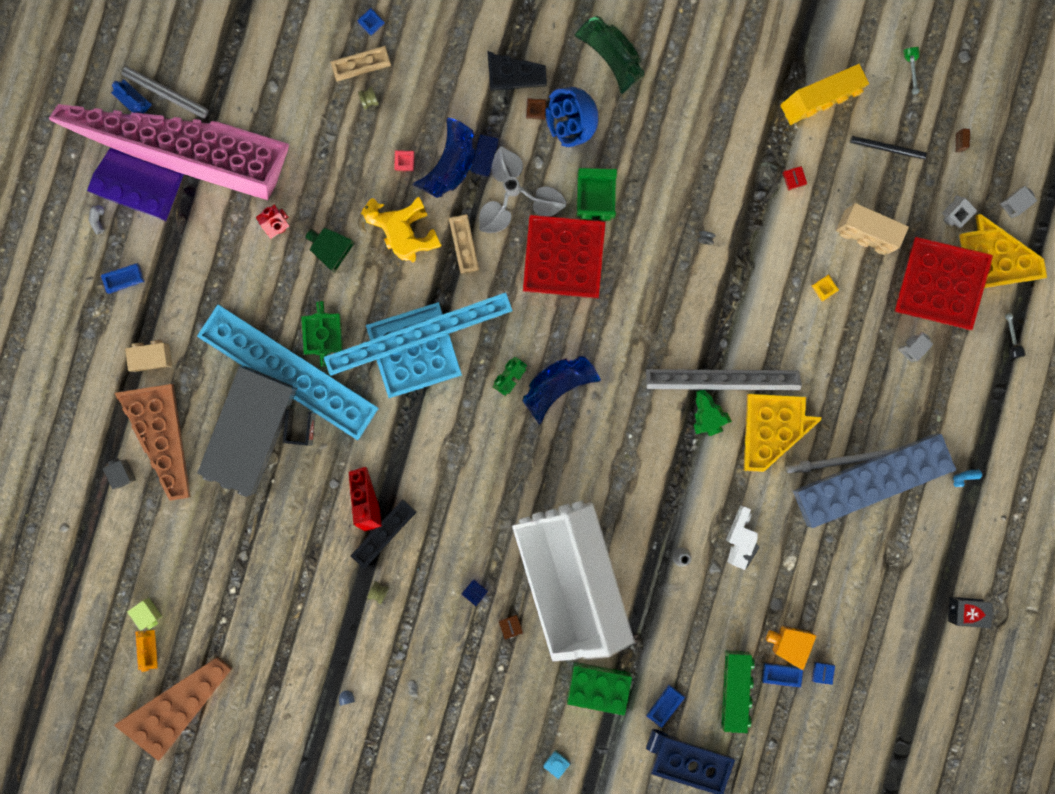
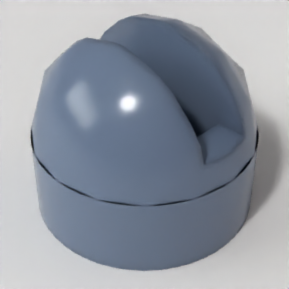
M343 691L339 695L340 706L355 702L354 696L350 691Z

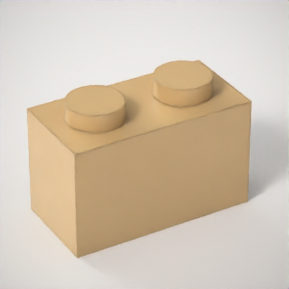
M162 340L151 341V345L134 343L131 344L132 347L125 348L128 371L138 372L172 367L170 345L163 343Z

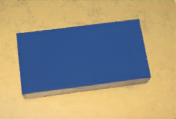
M138 263L101 275L106 293L108 294L145 282Z
M764 662L763 683L801 688L803 670L796 666Z
M668 685L646 716L663 728L685 696L671 685Z

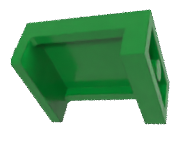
M578 169L577 217H580L581 220L600 218V221H611V218H615L617 169Z

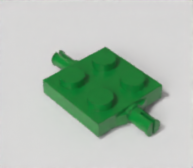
M317 301V313L310 316H301L304 355H319L320 367H327L324 357L343 350L341 314L324 313V301Z

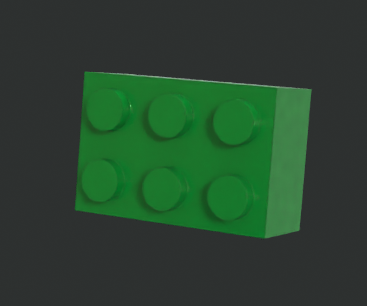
M573 662L567 694V705L625 716L632 680L631 673Z

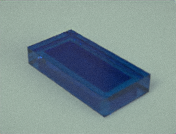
M480 134L471 173L490 177L499 139Z

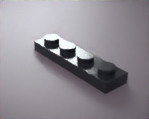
M402 499L381 522L382 526L376 528L351 554V557L365 569L417 511Z

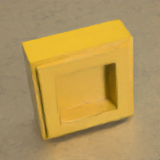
M829 274L811 285L821 301L839 291Z

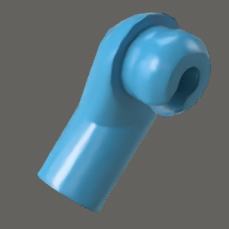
M979 469L966 470L954 475L952 479L954 480V486L964 487V480L980 479L982 472Z

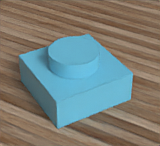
M555 750L543 764V767L559 779L569 767L570 761Z

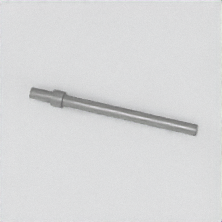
M899 448L809 462V460L801 461L800 464L786 466V472L802 471V473L811 472L812 469L867 461Z

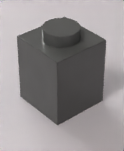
M117 458L108 462L109 466L103 468L112 490L119 489L136 481L127 460H119Z

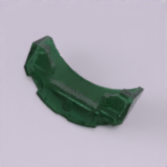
M595 16L588 19L574 34L576 38L592 47L606 61L617 80L621 94L625 93L645 76L644 70L639 65L641 58L635 47L613 24L609 26L601 17Z

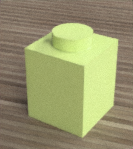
M150 598L143 600L127 611L140 631L145 628L148 630L159 624L157 620L162 617Z

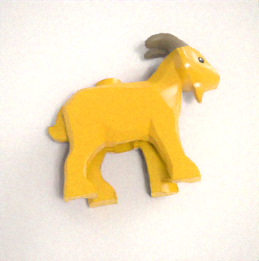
M417 197L410 206L397 211L379 213V209L384 204H379L374 198H371L362 209L358 219V227L362 233L367 234L364 226L365 223L382 228L387 238H384L387 248H392L394 254L401 260H411L414 263L416 252L421 250L429 251L441 247L434 228L424 238H415L411 229V223L428 216L420 197Z

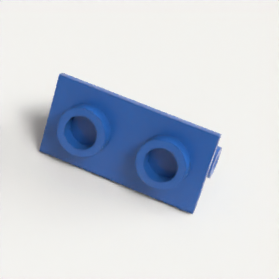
M124 79L121 82L114 81L112 83L113 91L111 93L131 112L144 114L152 106Z

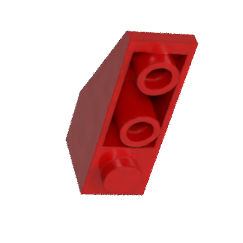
M367 467L349 471L353 525L363 531L381 527L380 508Z

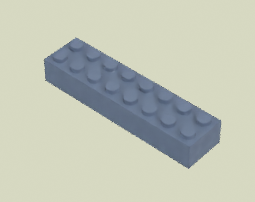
M932 434L892 452L793 490L806 525L814 528L951 473L956 468L942 434Z

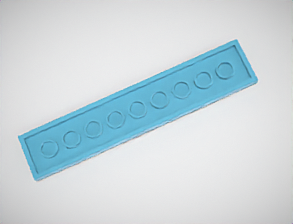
M220 305L216 306L197 335L198 338L240 365L247 366L297 387L294 400L356 440L360 439L379 409Z

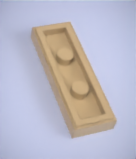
M385 46L331 61L336 81L391 66Z
M468 215L449 218L460 273L466 274L480 271Z

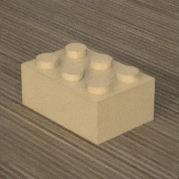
M854 203L844 210L836 231L846 239L853 238L858 241L859 245L871 246L875 248L877 253L885 255L900 248L909 227Z

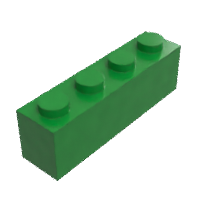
M725 650L721 728L724 732L748 734V727H751L749 708H752V696H750V689H753L754 684L753 677H751V669H754L755 661L754 657L746 651Z

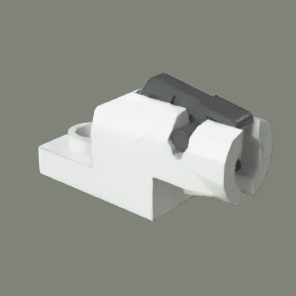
M740 505L726 538V541L734 544L733 547L731 546L727 562L745 570L760 547L756 543L758 534L744 528V525L748 524L751 519V509Z

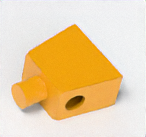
M782 626L779 633L769 630L766 641L774 644L772 651L799 669L804 670L816 635L810 631Z

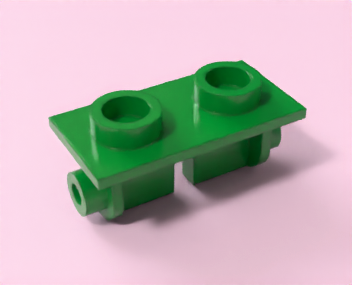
M514 356L513 359L506 363L503 373L494 380L493 388L504 396L507 393L510 394L517 384L511 379L515 377L520 380L527 370V365Z

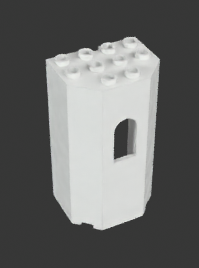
M583 501L573 503L572 507L569 504L559 506V510L552 509L546 511V514L543 512L535 513L532 515V519H530V516L519 519V523L512 527L552 661L574 660L584 657V659L608 657L633 644L634 639L593 503L584 504Z

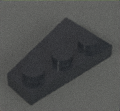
M487 51L490 91L547 87L546 65L526 60L521 61L510 56H501Z

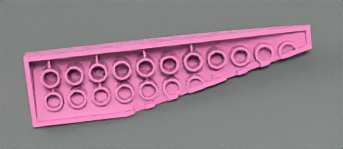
M58 104L49 117L51 121L123 153L265 200H269L276 187L289 148L287 143L215 121L202 123L201 120L193 119L192 122L183 121L179 117L165 119L161 115L131 112V115L122 114V111L116 110L111 113L103 112L102 109L98 108L85 110L84 107Z

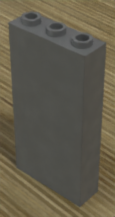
M239 366L197 474L202 475V478L206 481L220 483V486L225 489H235L239 495L248 497L255 494L284 424L286 410L290 409L297 387L247 366Z

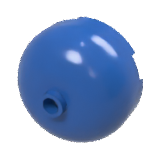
M566 87L552 92L549 96L551 98L549 107L546 108V121L553 138L557 135L562 143L561 145L564 147L581 145L591 139L596 132L599 121L598 109L591 95L578 87ZM567 116L568 120L558 122L555 130L554 118ZM579 133V134H578L576 137H574V138H567V137H566V136H569V135H573V134Z

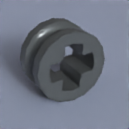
M699 231L700 238H697V242L714 245L713 238L716 237L714 233Z

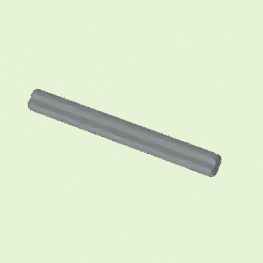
M125 66L122 70L124 77L201 118H206L209 110L204 106L128 66Z

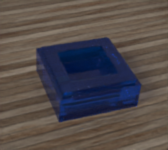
M473 579L461 595L477 606L488 590Z

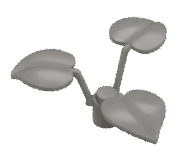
M501 146L493 159L492 174L497 181L504 182L503 186L506 191L504 194V204L501 206L500 203L495 201L486 203L480 211L479 229L485 233H496L504 230L511 221L510 212L505 210L508 197L516 196L520 192L535 201L533 203V210L538 216L552 217L566 207V201L557 190L551 187L538 188L536 197H533L523 187H520L516 177L522 173V160L518 155Z

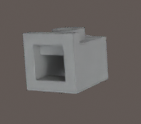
M955 196V200L942 212L945 216L943 221L950 227L956 226L961 228L977 210L966 198Z
M921 332L919 335H912L906 341L907 345L899 347L898 350L909 361L917 362L934 344L929 341L930 337L926 333Z

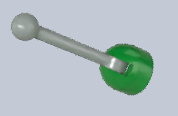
M919 47L904 49L903 54L905 60L911 62L912 93L917 95L920 89L917 87L914 61L919 58L920 52Z

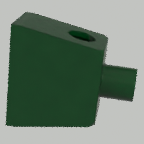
M323 228L320 234L310 229L305 237L313 243L309 250L334 273L355 244L351 239L327 228Z

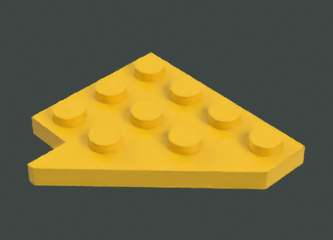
M982 214L975 216L978 231L959 235L961 248L993 255L984 288L1047 278L1045 262L1041 256Z
M747 394L744 471L764 472L821 421V417L805 416L806 397Z

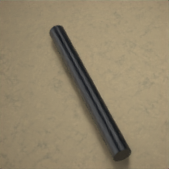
M851 136L850 143L923 160H925L927 152L857 136Z

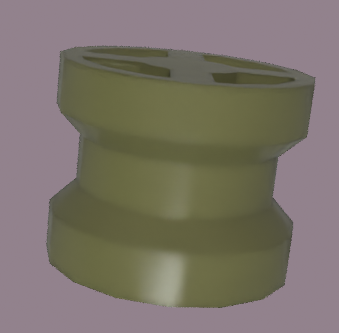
M369 87L366 91H358L364 110L368 109L371 105H379L373 87Z
M375 581L367 599H374L381 605L389 587L381 586L379 582Z

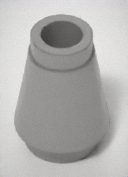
M678 548L674 551L673 561L677 566L684 567L691 562L692 555L688 549ZM687 556V559L682 562L681 558Z

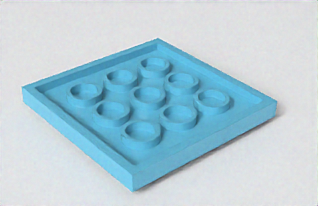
M438 302L368 324L366 328L370 340L441 316L443 313ZM449 334L377 359L388 398L462 376Z

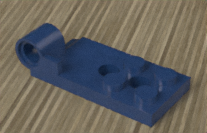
M657 729L651 730L646 749L657 754L651 771L652 775L713 794H724L735 762L733 757L680 741L679 738L670 736ZM690 762H697V767L694 770L688 769ZM709 767H714V773L710 776L706 775V770Z

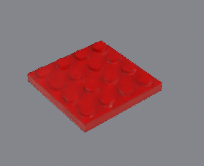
M529 215L523 292L598 299L606 222Z
M915 237L894 312L972 331L993 255Z

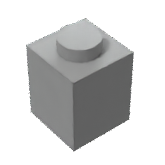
M1024 186L1017 189L1002 201L1000 205L1011 218H1014L1033 205L1037 199L1034 197L1033 191Z

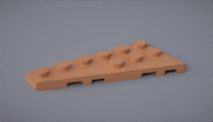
M174 384L115 393L125 415L128 416L132 424L131 427L144 452L147 453L151 461L150 464L155 469L169 501L190 498Z
M216 657L114 726L157 761H160L233 668L219 657Z

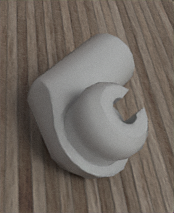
M101 205L92 206L89 212L88 221L96 235L105 231L99 221V215L104 214V208Z

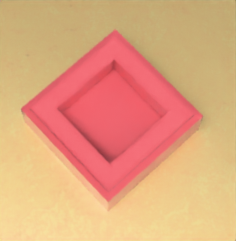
M395 150V171H414L415 152Z

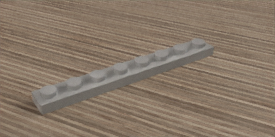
M646 369L647 389L801 390L802 386L799 370Z

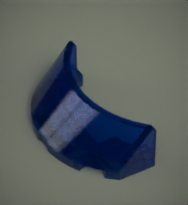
M449 117L446 119V144L440 160L425 177L412 184V186L435 198L443 197V194L450 190H455L463 182L471 168L475 149L472 148L473 130L461 121Z
M578 356L577 359L570 361L565 358L549 365L535 376L528 385L530 389L527 395L523 396L522 402L540 425L548 409L559 397L575 387L600 382L601 378L585 356Z

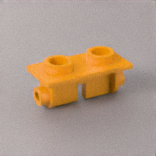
M155 630L136 631L138 670L146 672L149 669H157Z

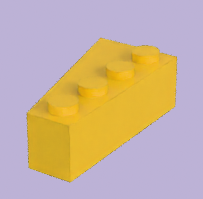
M857 64L797 90L780 106L789 124L792 125L806 117L809 118L821 110L829 109L835 103L841 104L852 95L856 97L864 92L863 89L869 85V82L860 64Z

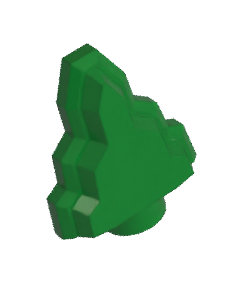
M704 389L697 391L696 405L698 410L695 413L696 423L693 425L695 434L707 432L708 436L723 432L722 426L732 422L729 414L724 412L720 405L714 404L712 397Z

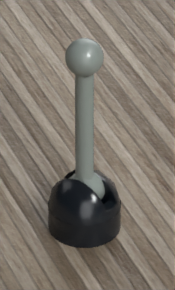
M1007 313L1005 318L1008 320L1013 345L1009 348V358L1026 356L1025 350L1016 341L1012 322L1013 314Z

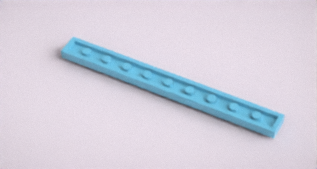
M505 292L325 356L324 360L328 372L332 376L512 312V308Z

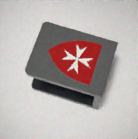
M286 410L283 443L312 446L316 413L308 412L306 440L302 442L291 440L294 410Z
M949 597L948 622L957 626L991 628L993 604L984 602L983 599Z

